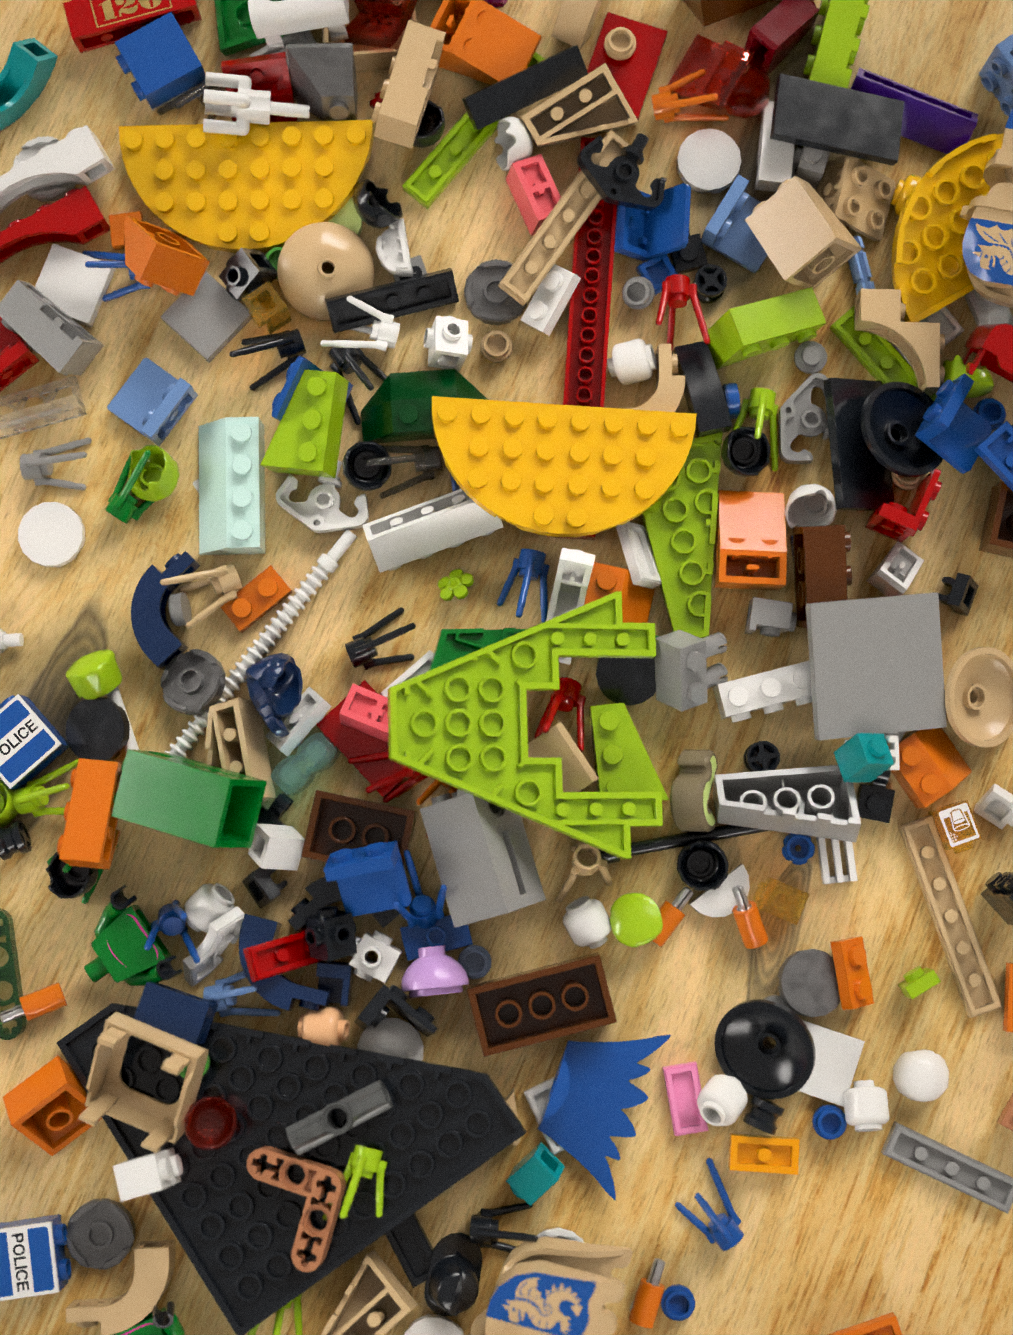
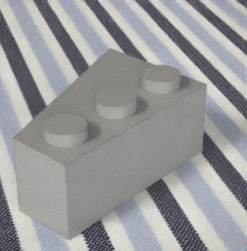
M17 280L0 302L1 323L13 333H18L26 341V344L40 354L58 373L66 376L68 374L81 375L104 346L29 282Z

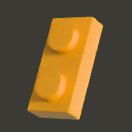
M730 1133L728 1168L732 1171L798 1175L800 1140L796 1137Z

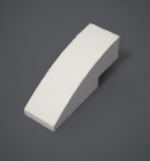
M764 100L755 190L777 192L779 185L792 177L794 144L770 139L774 101Z

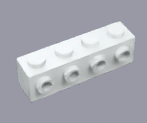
M462 489L362 525L380 573L387 570H396L403 564L417 559L428 558L446 548L458 547L465 541L473 538L488 536L495 530L504 527L501 518L490 515L478 506Z
M805 661L717 684L713 687L721 720L731 717L732 723L752 718L750 712L763 709L764 714L777 712L784 709L783 703L795 701L797 706L811 703L810 662Z

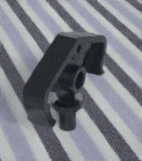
M638 133L632 145L623 147L621 151L622 156L614 158L608 167L595 165L591 160L592 154L602 151L604 144L601 135L586 145L578 154L577 164L606 203L645 211L654 210L662 203L666 178L661 177L660 179L656 178L650 184L652 190L650 197H644L636 188L639 178L638 165H641L644 161L643 150L649 141L646 135Z

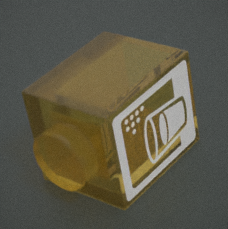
M968 800L957 801L928 812L933 817L945 850L953 849L955 854L974 848L973 841L982 839Z

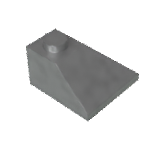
M353 43L287 44L294 101L298 104L310 105L309 112L322 121L357 120L358 91Z

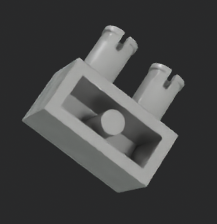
M677 630L656 637V700L681 712L707 703V689L728 680V677L724 676L728 674L727 668L722 663H717L707 668L706 659L727 651V646L724 645L727 644L724 634L717 632L708 637L699 638L682 630Z

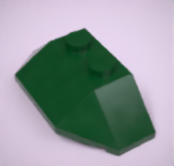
M456 369L391 373L361 410L363 441L388 443L435 439L432 423V396L488 399Z

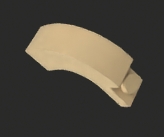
M563 0L551 36L572 46L578 45V48L581 49L590 37L602 0Z
M658 344L656 350V391L646 403L629 409L677 412L684 393L685 375L672 376V374H677L678 371L677 354H672L671 344Z
M175 1240L141 1241L134 1249V1279L129 1291L114 1298L74 1300L66 1308V1323H77V1327L87 1328L96 1326L98 1322H101V1335H112L125 1331L143 1320L159 1302L170 1284L175 1266Z

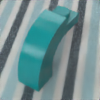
M35 38L13 42L7 62L0 73V131L24 115L44 90L55 67L58 56Z

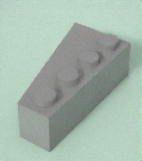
M838 765L717 774L714 777L712 794L717 823L856 842L861 821L853 782L843 781Z

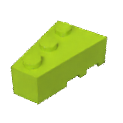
M305 369L260 465L278 473L336 478L349 381L337 372Z

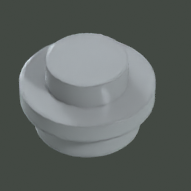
M641 276L629 279L622 289L624 302L630 308L636 310L648 307L655 295L653 284Z
M804 342L795 351V365L803 373H817L823 369L827 362V352L817 342Z

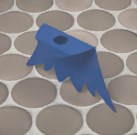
M671 1035L621 1042L567 1041L537 1129L553 1139L578 1160L614 1200H616L614 1182L605 1156L620 1160V1154L610 1136L635 1137V1129L621 1109L631 1108L648 1100V1096L630 1083L629 1080L639 1078L651 1070L649 1067L637 1064V1062L660 1048Z

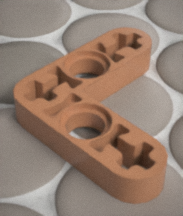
M272 1146L260 1147L254 1150L247 1159L249 1174L256 1180L307 1197L292 1248L291 1258L295 1267L300 1271H314L324 1263L346 1189L345 1176L334 1167ZM266 1155L269 1164L277 1166L282 1163V1160H284V1163L280 1170L270 1167L262 1171V1164L258 1163L257 1160ZM292 1164H297L304 1170V1180L300 1184L293 1183L289 1179L288 1169ZM331 1177V1184L336 1186V1189L327 1194L325 1202H316L315 1199L320 1200L323 1198L326 1191V1186L321 1184V1181ZM321 1210L325 1213L327 1225L324 1229H317L312 1225L310 1220L312 1211ZM312 1237H322V1240L318 1239L313 1243L312 1254L316 1255V1258L307 1262L306 1254L302 1253V1250L310 1246Z

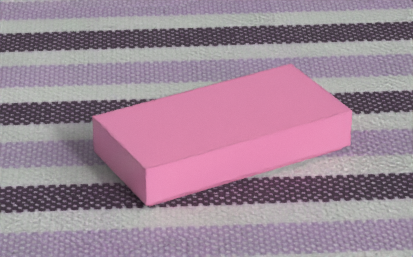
M696 1061L662 1067L674 1135L681 1136L708 1131L707 1122L700 1115L697 1105L701 1085Z

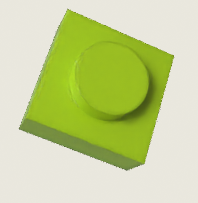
M918 966L904 974L905 980L899 983L898 986L905 997L914 999L941 981L933 969H922L921 966Z

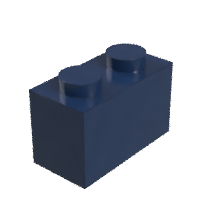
M146 982L133 1019L193 1044H205L219 1004L161 983Z

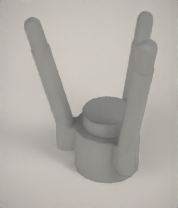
M85 438L47 449L33 450V453L22 454L20 456L22 477L24 480L34 479L36 486L50 485L85 490V484L47 478V475L52 474L53 463L87 457L86 452L50 455L88 445L92 442V439Z

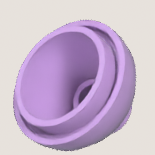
M445 945L418 948L419 958L413 961L406 969L402 977L401 990L403 992L408 991L409 998L463 992V985L469 984V978L463 966L454 958L446 955Z

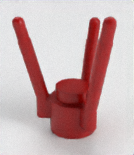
M681 274L670 275L662 282V295L656 318V325H662L668 302L667 344H671L672 350L676 308L685 307L690 298L704 343L710 344L708 329L697 296V284H690V278Z
M561 677L559 678L560 689L551 693L549 704L534 733V738L539 737L542 732L547 733L557 710L570 712L573 707H576L577 746L583 752L584 705L586 696L580 694L582 685L577 680Z
M386 751L352 757L348 759V763L357 764L389 759V754ZM401 765L403 770L368 786L365 791L366 793H371L406 776L408 779L406 782L383 798V802L388 803L417 782L426 779L427 775Z

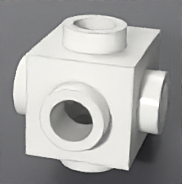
M436 316L432 327L426 328L424 335V347L428 348V367L460 371L467 355L471 352L473 342L472 335L468 334V321L460 320L453 316Z
M377 930L374 931L373 935L368 932L365 933L363 938L356 936L357 953L350 955L352 959L349 965L355 967L353 973L369 982L374 977L386 983L403 950L391 945L393 939ZM372 950L377 953V961H372L369 958V951Z

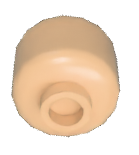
M320 1006L318 1011L308 1009L299 1018L298 1038L311 1040V1043L330 1046V1044L341 1046L343 1040L347 1041L349 1038L350 1022L344 1019L342 1010L336 1007Z

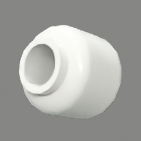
M634 339L614 345L612 357L607 359L611 377H618V380L623 385L648 380L652 377L653 370L657 369L653 347L651 344L646 345L642 339Z
M203 884L184 905L187 914V924L196 932L203 931L208 933L211 922L234 908L235 898L233 894L222 884Z
M584 896L574 900L566 907L563 924L572 941L577 946H589L590 949L598 948L606 943L608 940L607 935L612 930L609 921L610 917L599 900Z
M720 1074L708 1080L698 1095L697 1105L700 1115L707 1123L713 1126H730L736 1122L744 1110L748 1098L744 1087L738 1079Z
M873 1080L854 1081V1088H850L843 1093L846 1122L851 1126H855V1131L857 1132L882 1130V1125L887 1123L890 1118L886 1090L881 1087H874Z

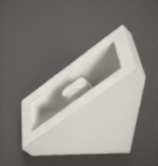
M897 541L868 578L867 582L886 596L903 595L924 560Z

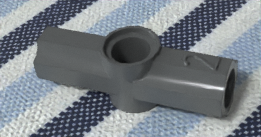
M380 1079L286 1127L287 1138L292 1149L300 1156L393 1108L389 1092ZM336 1108H341L347 1114V1123L344 1127H339L333 1122L332 1113Z

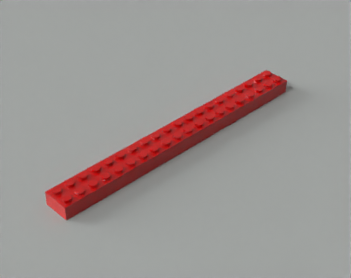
M581 137L580 152L596 138ZM602 198L574 236L572 273L579 276L581 280L570 298L563 405L604 407L617 205L606 203ZM594 534V535H588V536H580V537H554V538L595 540L596 534Z

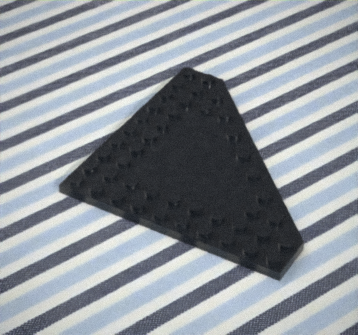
M112 1003L56 1042L87 1093L86 1086L95 1049L98 1044L97 1040L103 1032L105 1021L115 1012L134 1018L137 1007ZM212 1021L205 1044H195L208 1050L210 1066L207 1073L202 1077L191 1120L187 1129L175 1144L166 1141L161 1147V1150L173 1147L175 1154L180 1156L183 1165V1174L180 1175L181 1182L161 1191L150 1193V1196L236 1335H244L523 1136L527 1131L488 1073L330 1044V1046H324L298 1037ZM133 1035L130 1036L121 1069L122 1080L128 1087L170 1104L178 1101L184 1078L179 1074L176 1076L161 1069L164 1061L174 1054L173 1052ZM381 1079L389 1092L393 1108L300 1156L334 1167L343 1174L348 1164L350 1153H354L356 1144L382 1151L381 1161L387 1162L384 1173L383 1215L380 1218L376 1217V1173L374 1172L372 1179L360 1177L347 1217L345 1219L340 1218L343 1202L353 1176L351 1174L346 1184L326 1259L314 1271L302 1272L293 1264L291 1254L307 1197L256 1180L247 1170V1159L254 1150L263 1146H272L297 1155L287 1138L286 1127ZM341 1108L334 1109L332 1113L333 1122L339 1127H344L347 1123L345 1111ZM106 1114L103 1115L102 1118L128 1160L154 1153L141 1147V1143L150 1133ZM265 1155L259 1158L257 1162L262 1164V1171L270 1167L280 1170L284 1160H282L281 1164L275 1166L267 1162V1156ZM292 1164L288 1169L289 1179L293 1183L300 1184L303 1182L305 1173L301 1166ZM331 1177L321 1181V1184L326 1186V1191L323 1198L320 1200L315 1199L316 1202H325L327 1194L336 1188V1186L331 1184ZM321 1210L312 1211L310 1217L312 1225L317 1229H324L327 1225V1221L322 1218L324 1212ZM312 1237L310 1246L302 1250V1253L306 1254L307 1262L316 1258V1255L312 1254L313 1243L318 1239L322 1240V1237Z

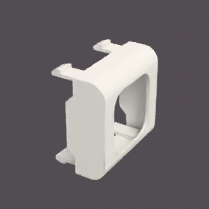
M248 0L249 15L257 39L265 38L269 52L285 50L281 35L326 27L329 29L332 41L348 39L345 24L350 23L348 0Z

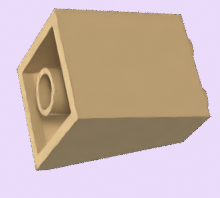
M797 176L782 182L777 192L768 200L757 204L752 214L745 219L784 281L805 289L810 287L815 289L862 249L809 182Z
M559 722L550 728L547 733H543L528 743V758L562 757L563 792H580L599 779L562 722ZM521 816L522 821L526 819L529 825L534 822L530 819Z

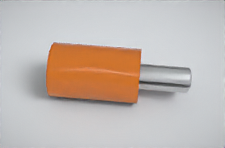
M738 885L732 889L737 903L732 912L743 944L748 949L761 947L767 943L768 936L757 904L754 901H748L744 887Z
M684 887L672 903L665 900L659 908L663 929L653 942L661 948L686 916L681 910L693 895L692 890L688 887Z
M59 982L20 997L21 1004L0 1012V1019L2 1023H7L25 1015L27 1021L67 1006Z
M659 1258L653 1260L649 1277L640 1279L635 1299L630 1306L628 1318L632 1323L648 1329H652L665 1290V1286L659 1283L665 1262Z

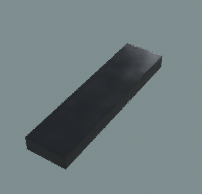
M574 45L463 98L462 101L474 130H479L570 86L587 75L588 72L578 45Z
M451 268L325 299L334 333L373 324L374 320L380 321L377 317L348 302V296L361 300L383 313L394 315V318L459 302Z

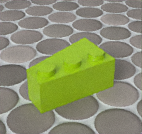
M810 287L729 309L708 329L710 337L708 347L718 370L767 351L781 349L795 341L799 343L807 342L817 336L816 331L826 324V320L814 290Z
M615 703L590 706L589 716L595 771L599 778L597 780L598 792L662 791V801L669 800L625 704Z

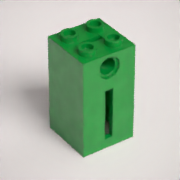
M127 749L126 757L122 762V774L118 790L113 800L112 817L213 848H251L267 781L167 752Z

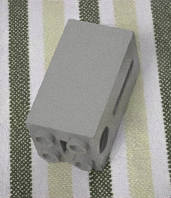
M459 789L454 793L431 798L433 805L420 809L441 884L447 886L446 901L454 928L507 914L546 900L520 815Z

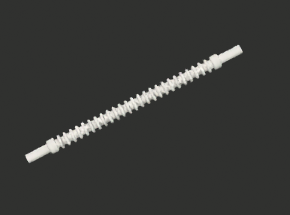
M346 529L327 554L323 553L318 558V566L311 567L313 572L306 574L307 580L305 582L300 581L301 587L294 589L295 595H289L288 599L290 601L287 604H282L283 610H277L278 616L270 619L272 624L270 626L265 625L266 631L264 633L259 632L260 639L258 641L253 640L255 645L252 648L247 647L248 654H242L241 658L243 660L240 663L235 662L236 669L229 670L231 675L225 677V688L216 704L227 701L229 697L234 698L233 692L240 690L239 684L241 682L246 683L247 668L263 659L264 653H270L269 646H275L274 640L282 638L280 633L287 631L286 625L288 623L293 624L292 618L299 616V609H305L304 602H310V595H316L315 589L323 586L321 581L323 579L328 580L327 574L329 572L334 573L338 568L337 562L357 538L355 534ZM209 710L202 714L194 715L195 720L193 722L188 721L189 728L187 730L182 729L183 735L181 737L176 736L177 743L170 744L171 750L164 752L186 758L187 754L185 752L188 749L193 750L192 743H198L199 739L197 737L205 735L203 730L207 727Z

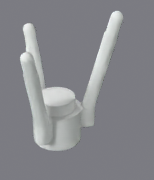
M348 296V302L380 319V321L374 320L372 327L361 326L350 330L370 334L369 339L375 341L322 340L320 342L322 347L374 348L386 351L387 347L395 348L400 323L393 322L394 315L383 313L361 300Z

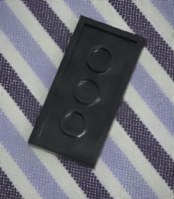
M780 73L776 81L770 139L894 166L899 158L904 101Z
M843 378L824 380L836 510L875 511L883 503L889 504V502H894L891 471L881 465L872 455L865 443L861 430L863 404L869 394L882 385V381Z

